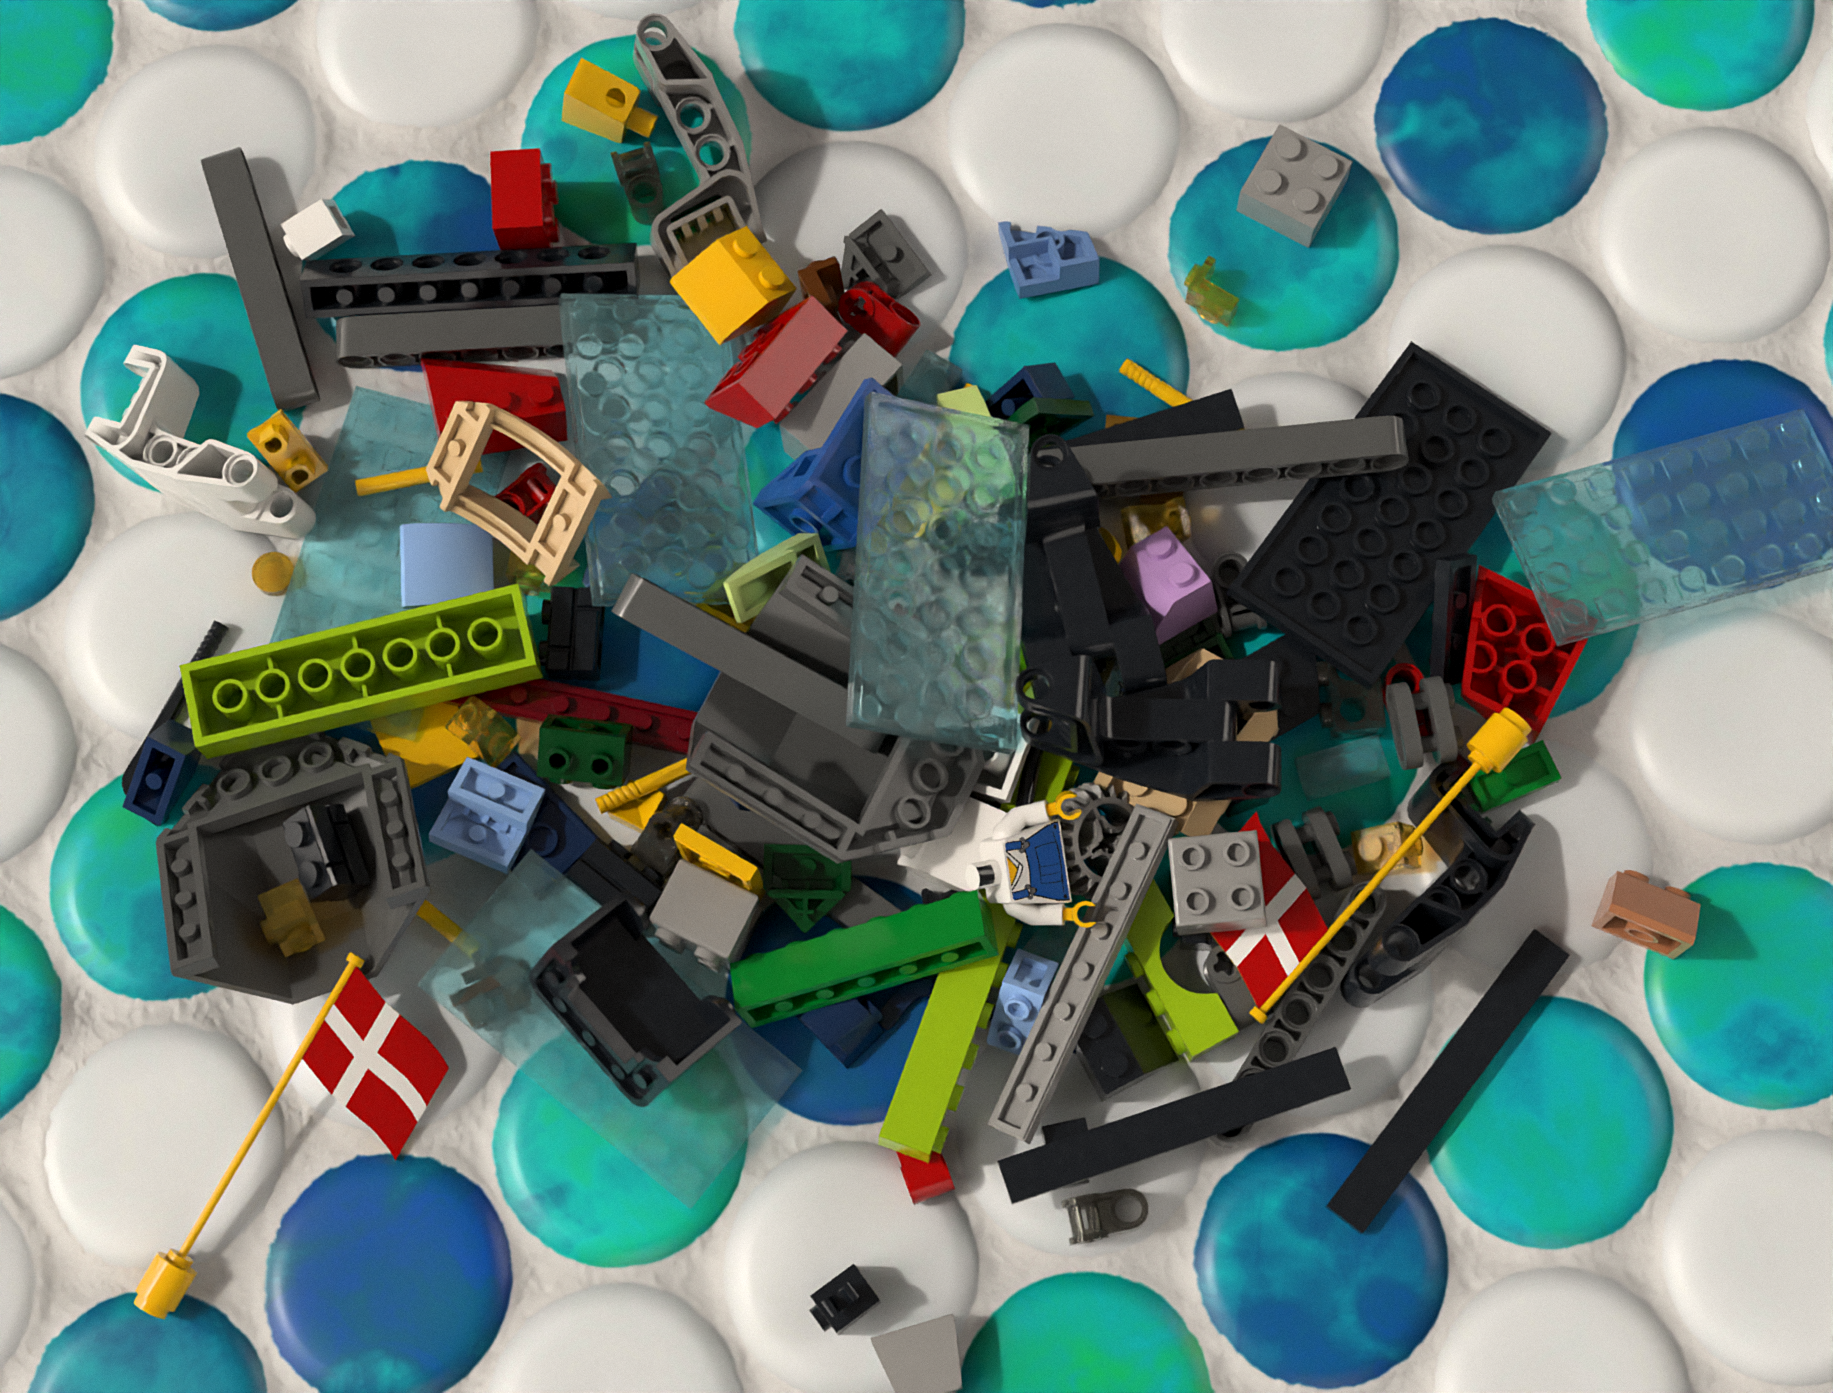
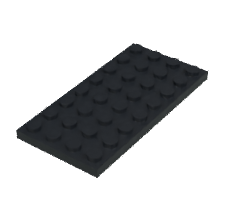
M1412 341L1354 418L1400 417L1404 424L1409 458L1408 463L1402 468L1391 471L1309 479L1226 593L1369 691L1434 601L1436 559L1469 552L1552 434Z

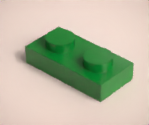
M1541 740L1522 748L1501 773L1491 769L1487 774L1479 770L1467 783V788L1476 806L1479 808L1480 814L1483 815L1558 783L1562 777L1544 741Z

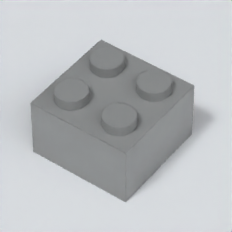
M1279 124L1240 191L1236 211L1309 248L1345 186L1353 161Z

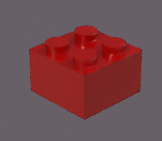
M540 148L490 151L492 229L500 250L553 247V243H559L558 218H555L553 206L559 202L557 181L553 180L551 163H544Z

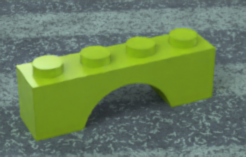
M1153 878L1124 940V945L1129 952L1124 955V959L1132 975L1136 979L1142 976L1150 991L1145 994V997L1155 1016L1164 1015L1171 1030L1166 1032V1035L1178 1056L1185 1053L1188 1061L1191 1062L1234 1039L1239 1031L1218 993L1200 994L1190 992L1178 986L1165 972L1160 959V940L1164 932L1171 925L1174 914Z

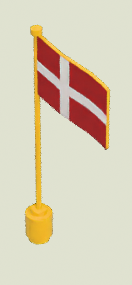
M1506 707L1499 714H1492L1467 743V747L1471 751L1468 759L1473 763L1329 929L1305 885L1271 844L1260 823L1257 811L1238 832L1257 830L1267 927L1209 933L1237 967L1256 1004L1249 1012L1255 1020L1263 1024L1268 1019L1265 1014L1474 775L1479 770L1488 774L1491 769L1501 773L1528 742L1526 736L1532 729L1523 718Z
M352 952L348 954L346 958L349 962L181 1249L179 1251L170 1249L167 1254L157 1252L135 1290L138 1295L134 1300V1304L144 1312L159 1319H165L169 1312H175L197 1274L191 1268L194 1261L187 1254L302 1059L329 1093L369 1126L387 1146L394 1159H397L449 1067L432 1042L386 1003L359 968L365 962V959Z

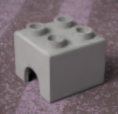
M1257 830L1168 839L1175 922L1179 935L1267 927Z
M681 859L650 916V921L656 929L654 936L660 939L658 942L660 945L682 955L684 949L693 952L695 957L699 958L697 961L699 964L720 974L723 968L730 970L731 963L741 960L764 912L759 905L760 901L756 894Z

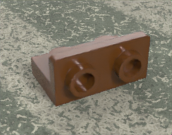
M833 256L825 260L814 261L806 268L797 271L803 300L812 295L842 325L837 312L839 299L845 292L840 264L837 258Z

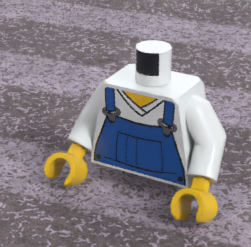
M1063 791L1056 797L1055 802L1048 803L1047 800H1042L1011 809L993 828V836L981 841L979 845L981 862L967 865L965 878L968 886L972 890L985 888L989 903H1002L1008 915L1029 925H1065L1066 921H1074L1080 927L1087 928L1093 926L1096 922L1082 923L1079 921L1077 911L1082 906H1096L1089 901H1081L1075 904L1073 908L1065 907L1064 903L1072 902L1060 819H1052V816L1058 814L1066 820L1078 818L1082 813L1081 809H1075L1071 812H1065L1061 809V804L1065 799L1077 797V794L1072 791Z

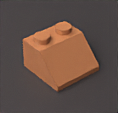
M1624 870L1622 873L1617 871L1608 880L1591 926L1671 959H1675L1690 948L1696 938L1701 904L1691 901V895L1681 889L1667 886L1664 890L1649 884V878L1639 872Z

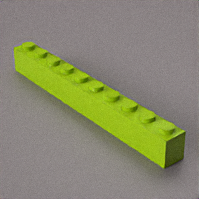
M1044 751L1034 802L1047 800L1048 803H1052L1064 789L1074 788L1081 767L1075 766L1073 761ZM1022 771L1010 803H1002L1000 810L1008 813L1011 809L1015 808ZM985 888L978 891L992 912L999 955L938 974L879 1134L878 1145L929 1163L933 1151L941 1154L950 1129L942 1126L948 1109L954 1112L957 1111L965 1088L958 1084L963 1068L971 1071L980 1047V1045L973 1043L978 1027L986 1030L994 1009V1004L987 1002L992 987L1001 988L1002 981L1009 967V964L1002 962L1007 946L1013 949L1016 948L1024 925L1016 922V918L1008 915L1002 903H989Z

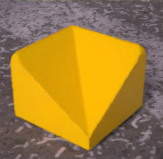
M655 790L609 810L607 813L611 819L648 837L668 798L665 793Z

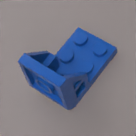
M874 378L864 379L823 446L805 451L761 489L752 504L792 536L798 533H818L824 552L856 547L876 526L934 429Z

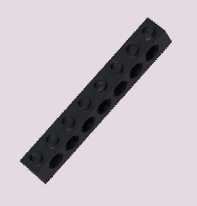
M637 243L307 260L300 278L306 318L638 301L640 271Z

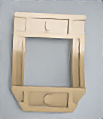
M455 402L426 467L431 486L438 485L443 498L439 507L444 512L452 511L478 525L506 545L525 564H534L546 576L544 582L548 586L556 585L580 566L573 557L601 500L613 498L604 484L562 445L526 421L488 403ZM493 429L528 448L561 475L539 525L505 502L469 484Z
M1200 648L1165 669L1167 683L1170 684L1183 680L1192 675L1207 661L1222 658ZM1277 710L1244 713V717L1241 719L1247 721V723L1238 734L1237 741L1269 742L1273 736H1276L1279 730ZM1098 772L1093 781L1105 791H1107L1110 784H1113L1116 797H1118L1120 792L1127 791V803L1134 807L1137 803L1175 818L1179 822L1176 830L1188 837L1210 835L1218 819L1224 814L1231 800L1193 802L1185 798L1123 781L1102 772Z

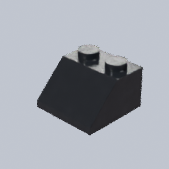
M1137 983L1097 999L1074 1048L1076 1056L1101 1102L1179 1061Z

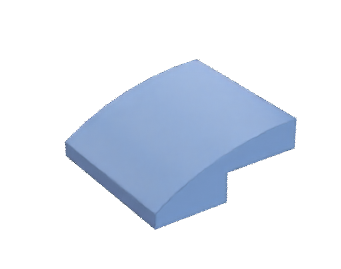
M412 523L400 526L402 608L414 609L494 589L493 542L490 533L475 524Z
M467 757L448 790V800L429 832V842L508 875L534 822L544 798L545 789Z

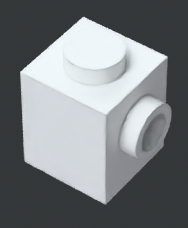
M320 199L281 223L287 234L283 237L287 248L295 257H300L301 260H316L355 236L335 200Z

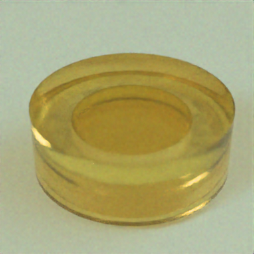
M265 553L255 561L252 567V579L259 590L266 595H283L290 591L296 582V568L291 560L282 553Z

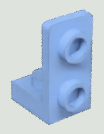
M1017 949L1002 981L987 1037L989 1045L1016 1055L1020 1054L1054 981L1059 963Z

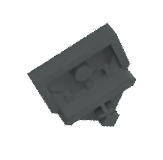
M882 209L849 233V236H844L843 243L845 248L841 267L844 290H850L859 282L870 281L877 284L892 298L899 299L932 276Z

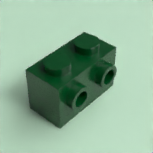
M548 714L539 728L537 776L547 777L556 784H571L579 781L591 783L593 787L604 790L614 789L617 786L622 787L630 773L633 724Z

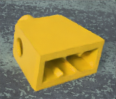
M583 58L580 59L564 92L563 122L616 143L623 142L628 129L646 138H650L659 116L638 107L641 92L638 87Z

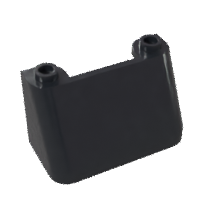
M625 888L554 943L530 971L529 979L532 988L539 998L622 1094L636 1106L646 1107L742 1023V1020L736 1015L733 1005L727 999L715 995H707L700 1000L643 935L649 927L648 909L640 899L634 897Z

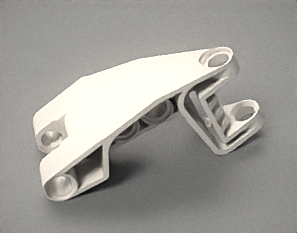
M133 345L123 364L130 371L143 377L138 385L140 386L139 390L132 396L131 404L125 409L121 423L93 417L84 437L105 449L172 501L224 523L234 530L296 539L307 535L314 527L316 521V514L313 508L293 490L277 484L275 474L254 455L214 439L206 440L201 445L183 439L199 397L198 385L192 377L161 350Z

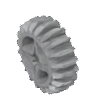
M1094 782L1083 783L1078 788L1069 789L1068 791L1076 793L1077 797L1067 798L1061 804V809L1065 812L1081 809L1082 813L1078 818L1066 820L1059 816V814L1052 816V819H1060L1070 892L1073 895H1081V897H1085L1087 900H1092L1135 808L1127 803V791L1120 792L1118 797H1116L1113 784H1110L1107 791H1105ZM1097 808L1108 816L1111 821L1110 823H1108L1104 815L1099 814ZM1087 859L1090 866H1095L1098 875L1093 873L1083 860Z

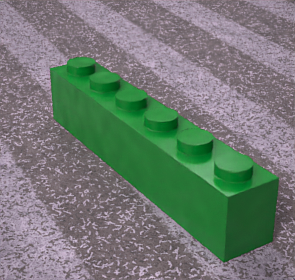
M978 890L960 891L940 901L930 904H916L906 911L890 916H877L868 920L867 923L847 929H834L824 936L807 941H794L787 944L784 948L771 952L751 954L744 960L730 964L735 1010L751 1028L997 956L999 952L991 909Z

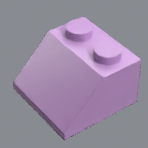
M1167 526L1131 546L1119 564L1134 592L1152 616L1159 645L1218 611L1211 580Z

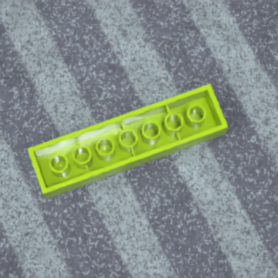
M519 584L179 665L195 748L207 759L543 678L526 598Z

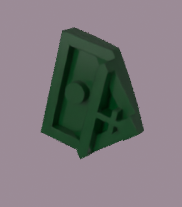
M1033 397L1023 404L1006 421L1011 458L1031 452L1033 443L1043 435L1055 434L1060 436L1066 434L1092 418L1094 413L1090 401Z
M765 843L763 888L767 891L766 894L806 933L851 890L852 860L837 864L806 844Z

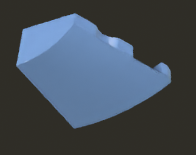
M1008 221L998 222L1002 247L1019 299L1099 284L1100 259L1088 232L1077 230L1057 231L1052 227L1037 225L1036 233L1011 230V222Z

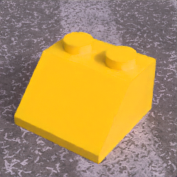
M747 226L714 241L670 280V284L719 345L777 317L797 290L795 285Z

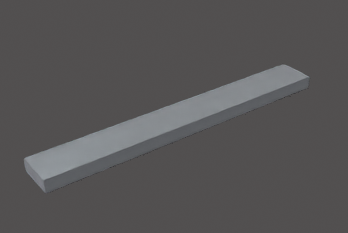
M1136 803L1091 900L1096 906H1088L1081 921L1082 923H1096L1087 928L1079 926L987 1125L1030 1145L1168 848V839L1173 837L1179 824L1175 818Z

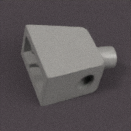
M953 1313L871 1338L872 1345L895 1393H951L963 1389Z

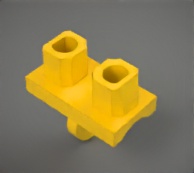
M282 409L274 413L261 425L247 432L248 439L295 493L328 471V465Z

